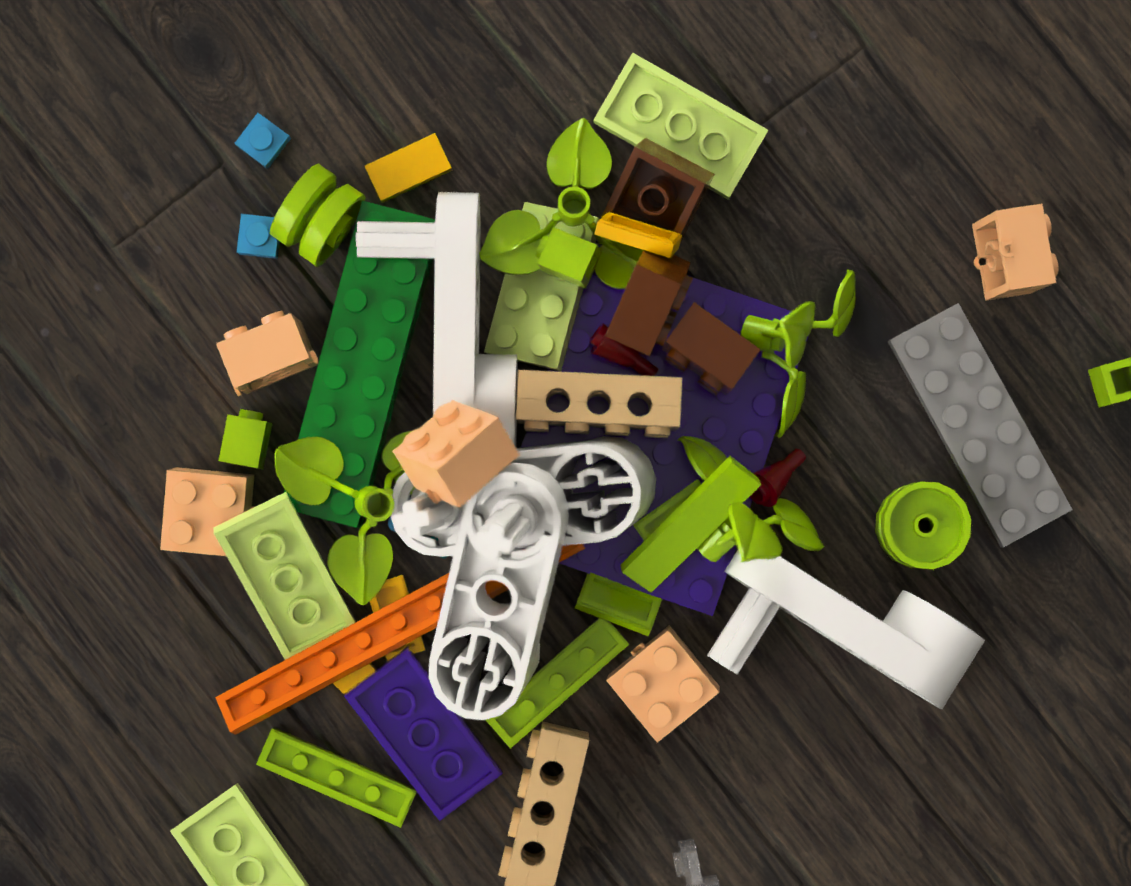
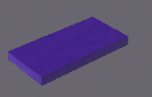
M406 647L344 694L346 700L439 821L503 774L502 769L460 715L448 710L435 696L429 680V673L409 647Z

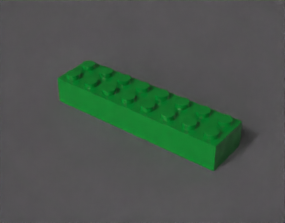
M363 200L298 440L305 437H322L334 443L339 448L344 461L343 471L335 480L357 491L374 484L433 259L358 258L356 247L357 222L436 221V219ZM331 487L327 500L320 505L301 503L288 494L298 513L355 528H361L365 517L357 512L355 498Z

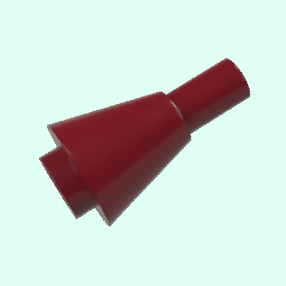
M604 323L597 328L590 338L589 343L593 345L591 354L624 367H630L641 376H655L659 368L642 357L639 351L606 337L609 326Z
M796 448L782 461L754 472L753 474L759 478L761 486L750 496L751 500L763 506H774L790 480L792 472L806 460L804 452Z

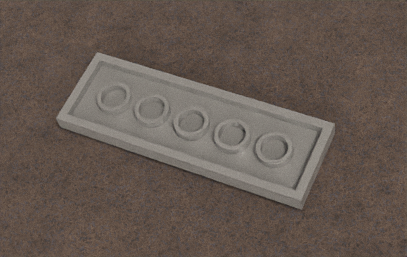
M959 303L887 341L1000 547L1013 543L1073 510Z

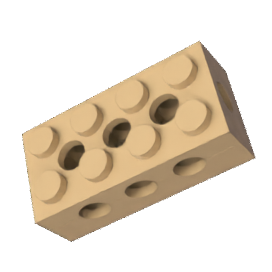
M518 370L516 420L518 424H524V429L528 432H549V425L565 426V433L589 434V427L605 428V435L628 436L630 429L645 430L644 437L668 438L670 431H676L680 427L682 378ZM555 394H561L569 400L570 404L565 411L556 413L547 407L548 399ZM594 396H601L608 401L609 410L601 415L594 414L587 407L588 400ZM633 398L643 399L648 404L649 413L642 417L633 415L628 409V402Z
M543 721L540 731L532 730L526 757L534 758L531 769L523 768L517 796L524 798L522 808L514 807L508 836L514 837L515 840L513 847L505 846L498 876L505 877L504 886H555L589 743L588 732ZM548 761H555L561 764L563 771L557 776H548L542 771L541 767ZM539 801H546L554 809L549 814L541 815L536 813L532 806ZM530 841H536L544 849L539 853H530L524 848V845Z

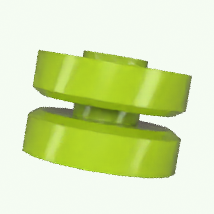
M319 163L305 172L291 189L277 211L269 233L287 247L300 242L299 255L316 267L322 265L345 239L357 220L362 200L365 201L366 199L364 194L349 184L336 189L337 177Z
M921 481L896 488L882 501L876 514L875 532L880 547L893 561L907 568L936 569L950 564L963 553L971 536V517L966 503L953 489L938 482ZM920 520L928 521L929 529L923 530V533L918 528Z

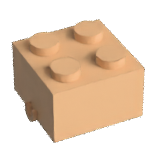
M1043 204L996 210L972 224L977 250L974 266L981 273L985 301L1031 294L1056 283L1055 277L1058 275V261L1055 254L1051 253L1048 238L1051 235V222L1049 216L1044 214ZM984 258L986 260V264L980 265L979 259Z
M283 311L274 312L261 319L263 325L250 330L246 326L232 329L224 334L225 340L216 343L237 396H241L242 392L245 394L251 393L318 365L319 360L311 347L303 324L292 313L285 315Z
M454 400L439 407L428 422L421 428L410 432L404 438V442L393 450V453L416 489L425 492L435 504L442 500L458 508L519 456L518 451L497 416Z
M178 467L167 470L160 550L226 556L214 534L213 527L255 507L252 506L254 475Z
M670 625L646 645L642 642L630 652L632 656L612 671L606 680L657 743L715 697L720 690L717 682Z

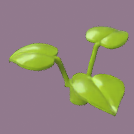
M582 118L564 130L554 142L547 157V173L550 180L560 187L572 185V187H568L560 193L558 212L552 215V219L542 230H540L538 219L529 212L513 210L501 215L490 227L484 245L479 252L480 259L486 265L510 275H528L540 270L541 268L537 264L539 258H536L539 242L544 235L550 234L552 228L561 221L571 227H577L586 223L594 235L596 223L594 222V217L589 214L590 197L579 186L586 189L600 186L611 172L612 158L608 147L593 130L587 119ZM594 235L596 240L602 244L599 247L602 253L594 269L597 277L609 287L626 289L643 250Z
M847 270V275L842 280L836 294L833 315L826 321H814L815 303L810 301L800 305L782 320L774 318L772 321L753 315H748L745 319L741 336L761 349L762 358L773 361L786 370L789 375V382L783 398L781 427L774 435L775 437L781 438L801 410L806 389V373L803 371L798 372L795 367L803 356L806 339L811 329L833 328V336L839 337L851 320L856 295L855 272L853 270ZM785 344L786 361L774 354V351L781 352Z
M412 431L395 435L386 443L382 450V462L391 471L385 477L384 489L366 486L357 491L336 481L335 479L343 471V457L339 448L334 443L322 437L301 438L281 445L275 451L277 476L284 489L295 500L308 505H320L327 500L331 487L354 497L357 512L367 518V521L359 529L358 536L347 534L335 541L330 548L327 560L331 577L360 605L367 604L375 597L384 585L392 567L393 550L387 537L380 533L366 535V532L371 527H375L377 522L386 520L393 513L392 480L394 479L396 484L398 478L405 473L393 450L404 442V438Z
M682 436L678 439L684 445L685 452L693 468L703 480H706L727 459L721 450L703 439L691 436ZM780 498L773 506L776 515H772L763 521L758 519V516L743 503L733 502L728 508L729 517L697 549L706 559L712 562H717L734 545L738 546L741 562L756 559H776L781 555L782 548L775 532L770 527L772 524L781 525L787 539L803 549L820 551L824 548V545L806 513L795 503Z

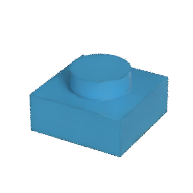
M257 113L234 144L268 169L291 138L264 116Z
M241 214L237 253L239 255L278 259L280 241L269 234L274 217Z

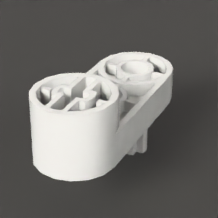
M439 192L435 222L358 221L356 233L358 258L435 259L433 416L439 407L450 403L452 400L497 416L516 448L517 355L479 354V252L481 247L479 193Z
M602 436L589 441L516 448L519 456L511 462L532 464L550 473L562 487L569 505L568 526L563 545L601 542L617 537L648 512L655 498L656 476L651 461L639 446L624 438ZM585 453L587 465H594L578 474H572L578 459ZM607 456L610 457V458H612V459H614V460H604V461H601V462L596 463L597 461H599V460H601V459H603V458H605V457H607ZM405 472L398 478L392 494L394 510L390 517L396 533L407 546L423 555L453 556L466 503L460 508L442 500L435 504L425 492L416 488L412 491L414 486ZM598 480L599 485L629 482L632 485V488L617 489L607 496H604V491L574 494L572 488L586 487ZM632 503L626 518L617 521L616 512L611 510L621 504ZM429 536L438 538V541H436V539H433V538H431V537H429Z
M509 464L472 496L464 507L430 654L429 680L435 696L445 707L467 719L486 720L502 715L516 703L539 664V640L568 526L569 505L562 487L550 473L532 464ZM526 547H529V548H527V549H525V550L516 549V548H526ZM496 580L505 584L510 590L512 602L500 604L493 601L486 592L485 582ZM470 634L471 639L470 642L467 644L468 639L463 638L462 636ZM489 639H491L484 667L485 670L489 671L483 680L479 682L486 653L481 651ZM513 664L512 668L509 670V672L504 678L503 684L506 685L498 686L499 682L502 680L508 669Z
M738 550L724 572L749 588L707 656L738 675L780 608L934 706L943 709L985 640L953 617L907 591L902 590L882 622L780 556L772 560L756 559L741 562Z

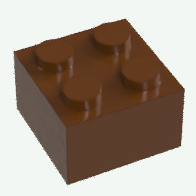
M644 138L634 147L602 217L608 212L679 233L682 236V241L715 174Z
M643 250L605 336L650 356L655 344L663 347L677 315V312L670 309L679 311L693 280L692 277L686 275L691 262L675 255L668 258Z
M695 302L665 341L662 348L667 353L665 360L681 372H685L689 368L700 376L697 383L715 396L720 391L727 395L761 350Z

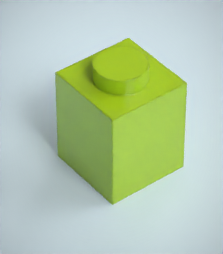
M553 227L550 235H544L540 240L536 250V258H539L537 264L543 272L586 289L602 252L597 244Z
M1131 357L1088 370L1098 407L1131 399Z
M240 409L239 416L227 415L219 456L220 462L264 470L272 423L262 421L263 413Z

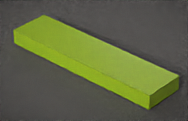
M729 456L620 565L622 573L652 593L729 517L728 508L733 502L743 503L761 486L759 478Z
M598 618L532 676L513 706L502 715L486 719V721L511 749L624 650L629 643L611 622Z
M275 727L271 729L256 763L260 767L400 828L417 793L409 785Z

